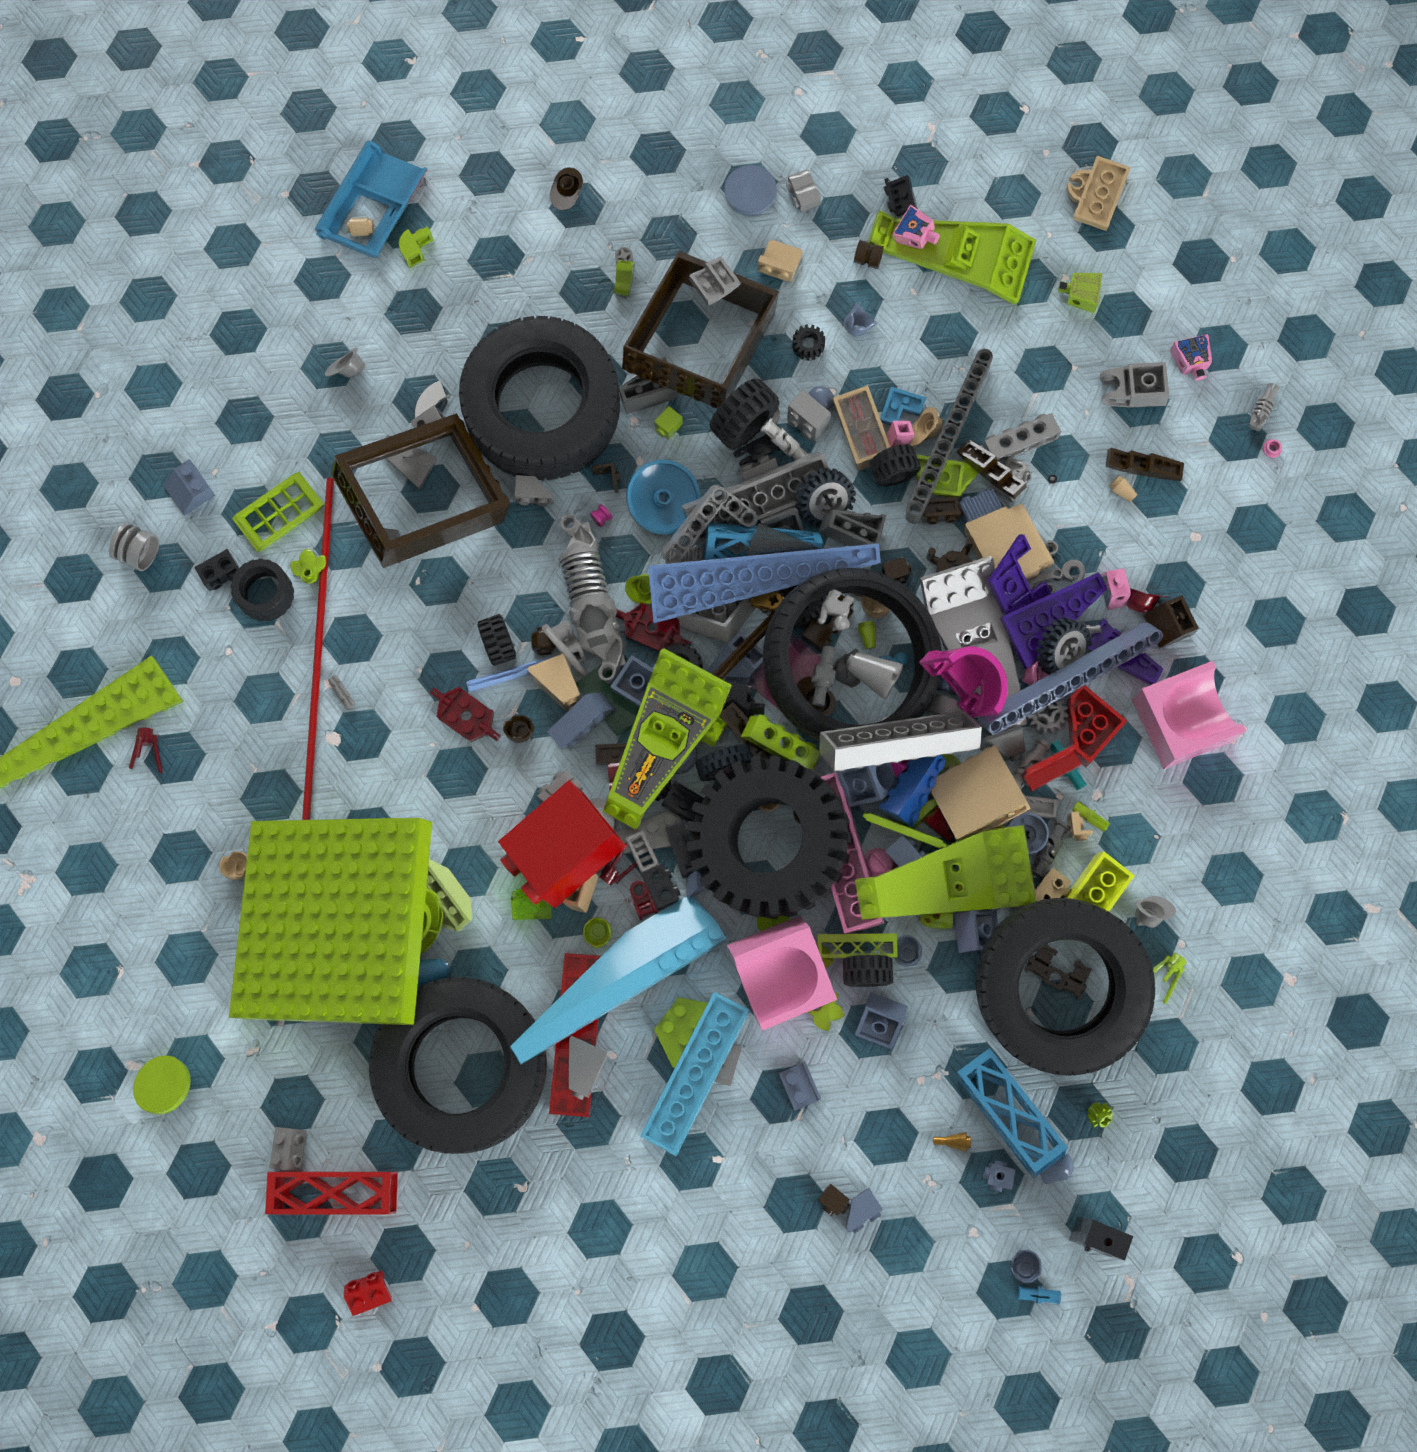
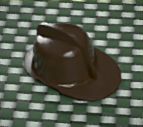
M567 167L560 170L552 184L550 201L559 210H567L574 206L582 188V175L575 168Z
M812 676L804 677L798 681L796 685L801 694L815 709L826 716L833 713L836 700L829 689L826 692L824 706H816L812 704L815 692Z

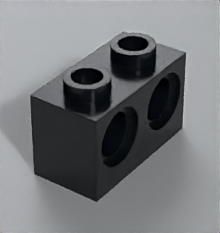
M226 549L194 568L204 586L211 591L219 589L227 581H232L233 575H235L236 570L240 567L230 551ZM231 564L228 570H224L226 565ZM215 573L212 579H208L210 574Z
M660 864L641 873L658 911L679 901L678 896L681 893L677 885H672L670 879L673 876L668 867L664 868L663 864ZM657 873L664 876L663 880L659 883L652 880L653 876ZM669 891L672 897L669 900H663L661 898L662 892Z

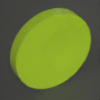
M167 1055L158 1056L148 1061L138 1072L133 1085V1095L138 1106L155 1115H162L175 1110L184 1101L189 1092L191 1078L187 1066L179 1059Z

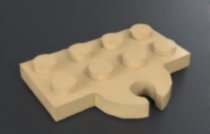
M1097 156L1092 170L1084 169L1073 173L1069 181L1079 182L1081 185L1080 187H1074L1071 183H1067L1066 186L1069 198L1078 204L1073 220L1107 231L1131 167Z

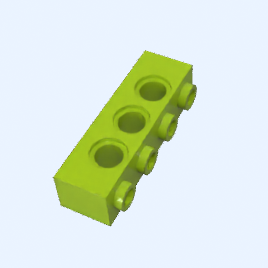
M764 715L750 716L742 733V738L773 756L781 757L789 762L794 760L805 768L814 769L820 756L819 750L815 749L816 746L807 741L803 742L800 740L801 737L795 733L789 734L784 731L785 728L776 723L772 724L769 722V718ZM765 730L768 731L767 738L764 735ZM781 739L784 741L783 747L780 745ZM797 747H798V749H799V755H798V756L796 755V748H797Z

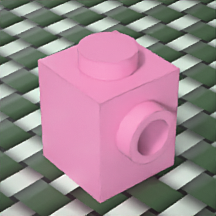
M910 421L892 422L886 435L890 447L911 444L914 432Z

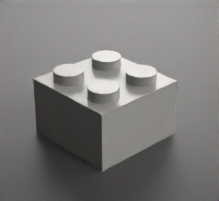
M804 390L788 405L787 420L789 425L799 429L807 440H812L815 443L829 428L831 413Z

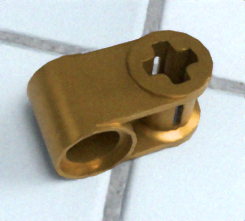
M773 591L751 597L749 605L762 610L776 611L784 597Z

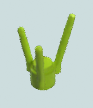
M1174 953L1171 957L1167 955L1162 962L1153 968L1155 973L1167 964L1166 968L1169 971L1163 978V982H1166L1172 974H1176L1165 995L1164 1004L1170 998L1180 975L1185 970L1183 967L1187 963L1177 953Z

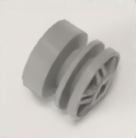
M123 523L115 531L111 539L109 556L121 563H127L128 566L136 570L144 571L152 564L159 548V538L157 535L146 530L141 531L139 527L133 526L130 523Z

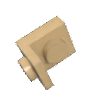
M1079 811L1071 812L1067 815L1068 825L1071 827L1069 830L1070 838H1076V841L1088 840V837L1093 834V830L1081 831L1083 819L1079 817Z

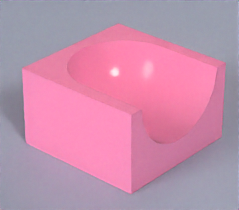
M1213 661L1144 687L1132 699L1164 769L1234 742L1246 732L1244 725L1235 723L1221 704L1214 682L1216 666Z
M801 915L727 945L754 1017L762 1031L837 1000L810 927Z

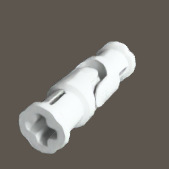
M771 418L760 428V431H764L772 438L771 441L789 457L792 456L795 460L811 455L805 452L800 447V444L783 428L780 429L774 424Z

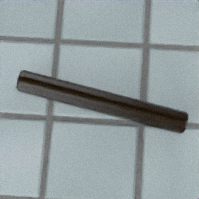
M775 610L712 675L723 679L766 635L769 622Z

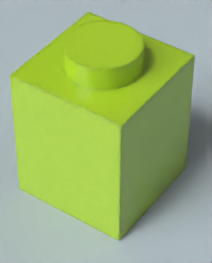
M668 406L654 421L656 433L661 437L665 436L669 440L683 425V417Z

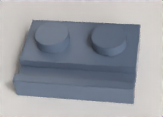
M805 1062L778 1073L794 1111L821 1100Z

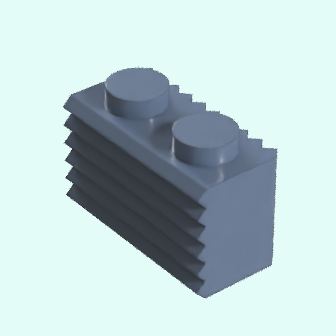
M994 489L981 490L977 493V496H967L959 503V510L965 524L1003 508Z

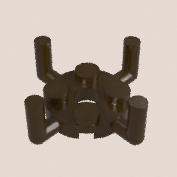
M968 537L961 552L951 550L941 558L935 556L936 550L934 548H930L926 559L937 565L936 573L950 569L952 566L972 562L973 560L967 555L974 543V539Z

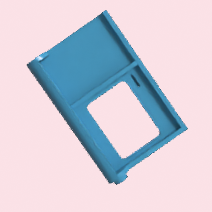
M369 140L366 141L316 225V235L321 239H329L369 257L377 258L428 169L426 167H417L385 154L376 143ZM359 196L367 197L388 206L386 213L367 245L359 244L338 235V231Z

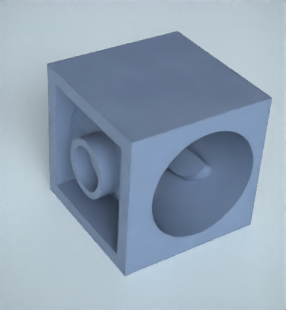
M890 762L879 766L870 765L860 769L851 768L845 771H836L849 807L882 800L887 796L891 788L895 789L898 785V780Z

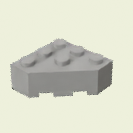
M751 598L679 616L678 619L681 628L729 643L756 607L749 605Z

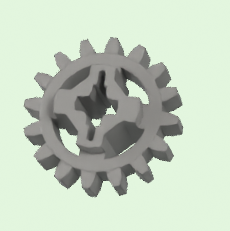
M1057 700L1026 717V720L1032 721L1029 726L1035 725L1036 732L1042 729V734L1044 735L1047 730H1049L1050 734H1053L1054 728L1059 731L1061 729L1060 725L1064 726L1066 723L1064 719L1068 717V714L1064 713L1068 707L1062 706L1064 700ZM1045 710L1047 713H1051L1049 717L1047 714H1043ZM1059 715L1058 721L1054 723V717Z

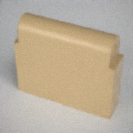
M1023 504L1009 509L1005 506L965 524L964 533L967 538L972 537L974 539L972 548L978 559L988 556L993 557L995 569L1019 534H1025L1031 550L1018 559V563L1027 581L1037 577L1040 571L1047 569L1054 563L1050 552Z

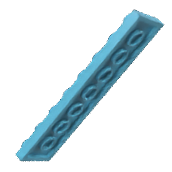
M714 991L640 1137L677 1156L750 1012L749 1009Z

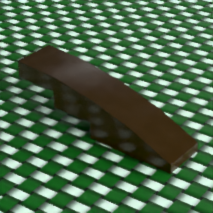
M968 440L957 450V454L966 463L1011 498L1015 499L1027 488L1026 482L1014 476L1010 468L998 462L996 455L973 441Z
M1110 448L1107 450L1105 467L1140 476L1181 481L1184 463L1154 453L1146 455L1133 450L1124 452Z
M734 702L721 712L719 717L741 744L749 745L753 757L760 756L765 760H769L773 756L741 737L749 719Z

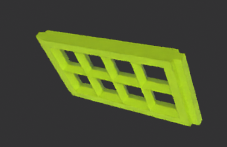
M298 471L238 512L232 519L255 550L260 552L318 512L325 505ZM295 483L302 493L292 500L285 489ZM282 492L289 503L279 509L272 498ZM305 496L312 507L302 513L295 502ZM268 501L276 512L265 518L258 508ZM291 505L299 516L289 522L282 511ZM255 511L262 522L252 528L245 517ZM276 515H279L285 523V526L278 531H275L268 522ZM265 524L272 535L262 541L255 530Z
M864 812L863 817L869 822L938 848L946 847V843L942 839L870 812L868 814Z

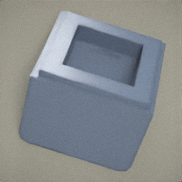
M696 871L687 878L688 898L698 895L705 889L700 882L702 877Z

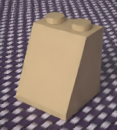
M564 654L528 667L532 681L565 711L570 710L581 699Z

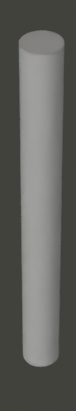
M543 625V632L560 652L564 654L578 673L585 677L588 674L587 670L549 625Z

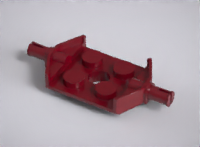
M641 603L627 613L616 609L617 615L615 617L625 622L626 639L630 638L659 652L664 647L670 648V644L673 643L674 646H677L678 643H682V646L686 644L691 646L692 642L683 639L680 635V623L677 618L655 623L658 628L656 631L651 632L647 629V626L650 623H654L652 607Z
M460 686L445 694L438 691L435 687L432 688L430 695L439 701L436 717L470 742H474L484 736H490L496 742L500 739L501 734L492 728L494 711L492 709H489L465 692ZM463 712H470L471 718L464 721L461 719Z

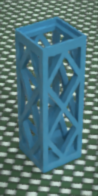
M710 522L706 531L704 560L742 557L756 552L758 555L774 554L789 546L796 551L816 550L823 548V541L819 532L758 526L746 527L737 524ZM725 538L732 539L723 544L719 543V541ZM740 541L750 548L737 555L727 549V547ZM773 543H780V544H781V545H778V546H776V547H774V548H772V549H769V548L767 547V546H769V545H771V544H773ZM720 550H722V551H723L724 553H726L728 556L722 554V553L720 552Z
M990 1048L957 1072V1081L1033 1179L1066 1155L1068 1150L1066 1144ZM982 1071L985 1072V1073H988V1074H990V1075H993V1076H995V1077H998V1078H1000L1001 1080L996 1079V1078H993V1077L988 1076V1075H986V1074H983ZM975 1076L977 1081V1089L970 1081ZM982 1079L1005 1088L1007 1105L984 1096ZM1013 1096L1026 1113L1014 1108ZM997 1114L1009 1118L1010 1131ZM1016 1121L1038 1130L1040 1148L1018 1140ZM1047 1140H1048V1141L1051 1143V1145L1054 1147V1148H1053L1052 1150H1050L1049 1152H1048ZM1030 1157L1037 1159V1161L1033 1162Z

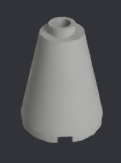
M858 652L855 655L851 654L846 663L849 666L848 670L885 700L889 696L903 668L901 663Z

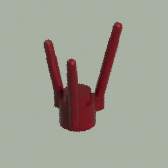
M146 727L138 728L129 769H133L136 757H140L142 746H149L150 742H152L158 772L162 773L157 735H153V729Z
M626 848L617 854L613 862L612 860L609 861L601 871L599 878L610 886L614 882L618 884L623 877L638 866L637 862H635L617 876L619 872L614 867Z

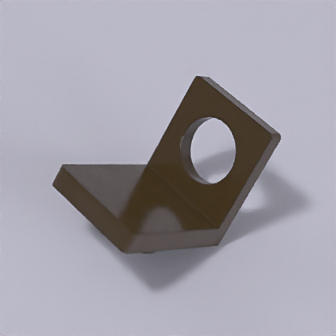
M614 463L592 466L593 475L612 473L614 491L618 493L617 483L621 481L619 471L615 472Z

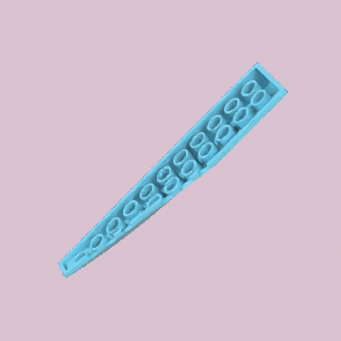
M686 896L626 931L510 1046L520 1065L720 946L727 937L715 919L695 897L688 898Z

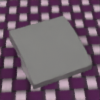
M722 256L705 263L704 269L689 275L690 282L707 306L722 299L740 285V281Z

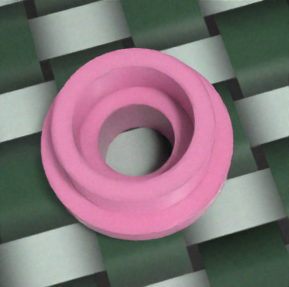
M1268 440L1263 445V452L1266 456L1275 458L1281 454L1282 445L1278 440ZM1269 447H1273L1275 451H1271Z

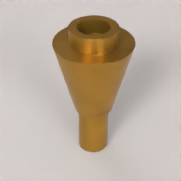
M967 1132L947 1137H934L933 1144L947 1145V1147L967 1152V1148H971V1136H967Z

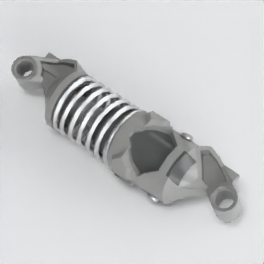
M566 514L561 518L560 525L571 536V540L558 560L562 568L561 572L564 573L563 579L567 580L565 582V586L568 587L566 591L570 593L568 599L571 600V610L569 611L571 622L576 627L578 641L582 650L603 659V663L598 671L600 678L607 684H613L621 672V668L626 664L624 657L626 643L620 636L619 625L615 617L617 615L615 602L611 599L610 594H608L607 583L604 582V571L601 569L602 563L599 562L600 544L592 534L589 522L582 524L573 515ZM570 522H574L571 528H567ZM576 574L571 578L567 577L568 575ZM571 581H577L574 584H568ZM613 670L612 676L605 678L606 672Z

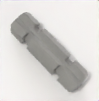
M334 675L328 679V682L334 687V691L346 709L353 708L356 704L338 676Z

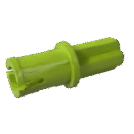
M1080 801L1072 809L1073 812L1079 811V816L1084 818L1086 823H1091L1102 832L1106 831L1110 825L1107 820L1095 813L1096 810L1092 811Z

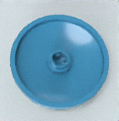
M655 460L643 465L631 477L626 491L627 508L633 520L644 530L657 535L676 533L686 520L681 506L701 498L700 489L693 474L683 465L671 460Z

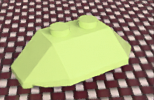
M429 859L427 888L433 890L440 898L439 903L443 910L442 927L458 932L472 920L471 898L448 868Z

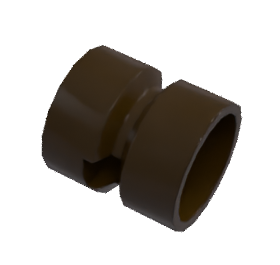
M859 240L853 263L860 265L867 263L868 267L878 269L884 246L877 244L870 246L869 242Z

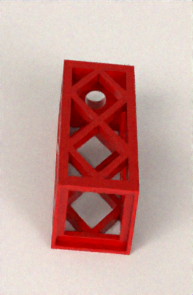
M267 1172L265 1214H395L397 1211L398 1172ZM285 1177H296L285 1184ZM318 1177L349 1178L332 1187ZM370 1177H382V1185ZM307 1182L323 1192V1194L306 1204L289 1192ZM361 1182L377 1194L358 1204L341 1192L355 1183ZM332 1198L346 1208L316 1207ZM381 1200V1208H369ZM284 1202L292 1208H284Z

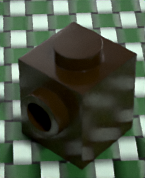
M904 557L882 563L881 567L882 574L902 584L907 582L912 572L909 562H906Z
M830 1183L817 1199L824 1205L822 1209L830 1216L833 1214L838 1216L840 1213L843 1215L850 1207L848 1203L850 1199Z

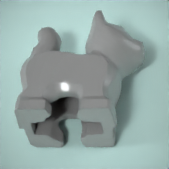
M834 589L830 590L827 600L823 603L818 622L823 624L826 621L827 614L836 616L833 621L832 630L841 631L848 629L850 626L847 616L854 598L846 595L843 601H840L838 597L842 593Z

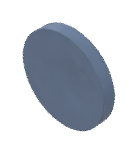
M747 165L737 168L726 180V201L734 211L743 215L754 216L764 213L773 205L776 198L777 187L775 179L766 169L759 166Z

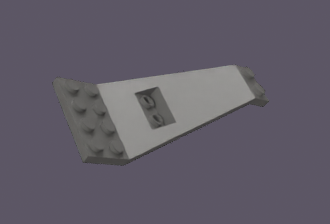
M988 556L921 577L920 583L924 605L930 613L946 649L951 650L974 646L989 651L999 660L1005 671L1008 683L1007 698L1018 693L1020 686L1009 636L1000 620L1004 614L1001 612L987 582L995 570L993 557ZM979 686L974 691V693H979L981 695V686ZM1026 718L1023 719V720H1021V721H1019V722H1017L1016 724H1014V725L1008 727V728L1005 729V730H1008V729H1011V728H1014V727H1017V726H1020V725H1021V726L1026 725V724H1027Z

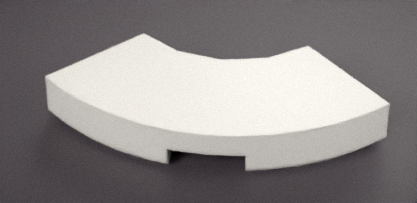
M441 381L433 383L421 394L416 404L415 418L433 405L437 407L442 401L447 399Z

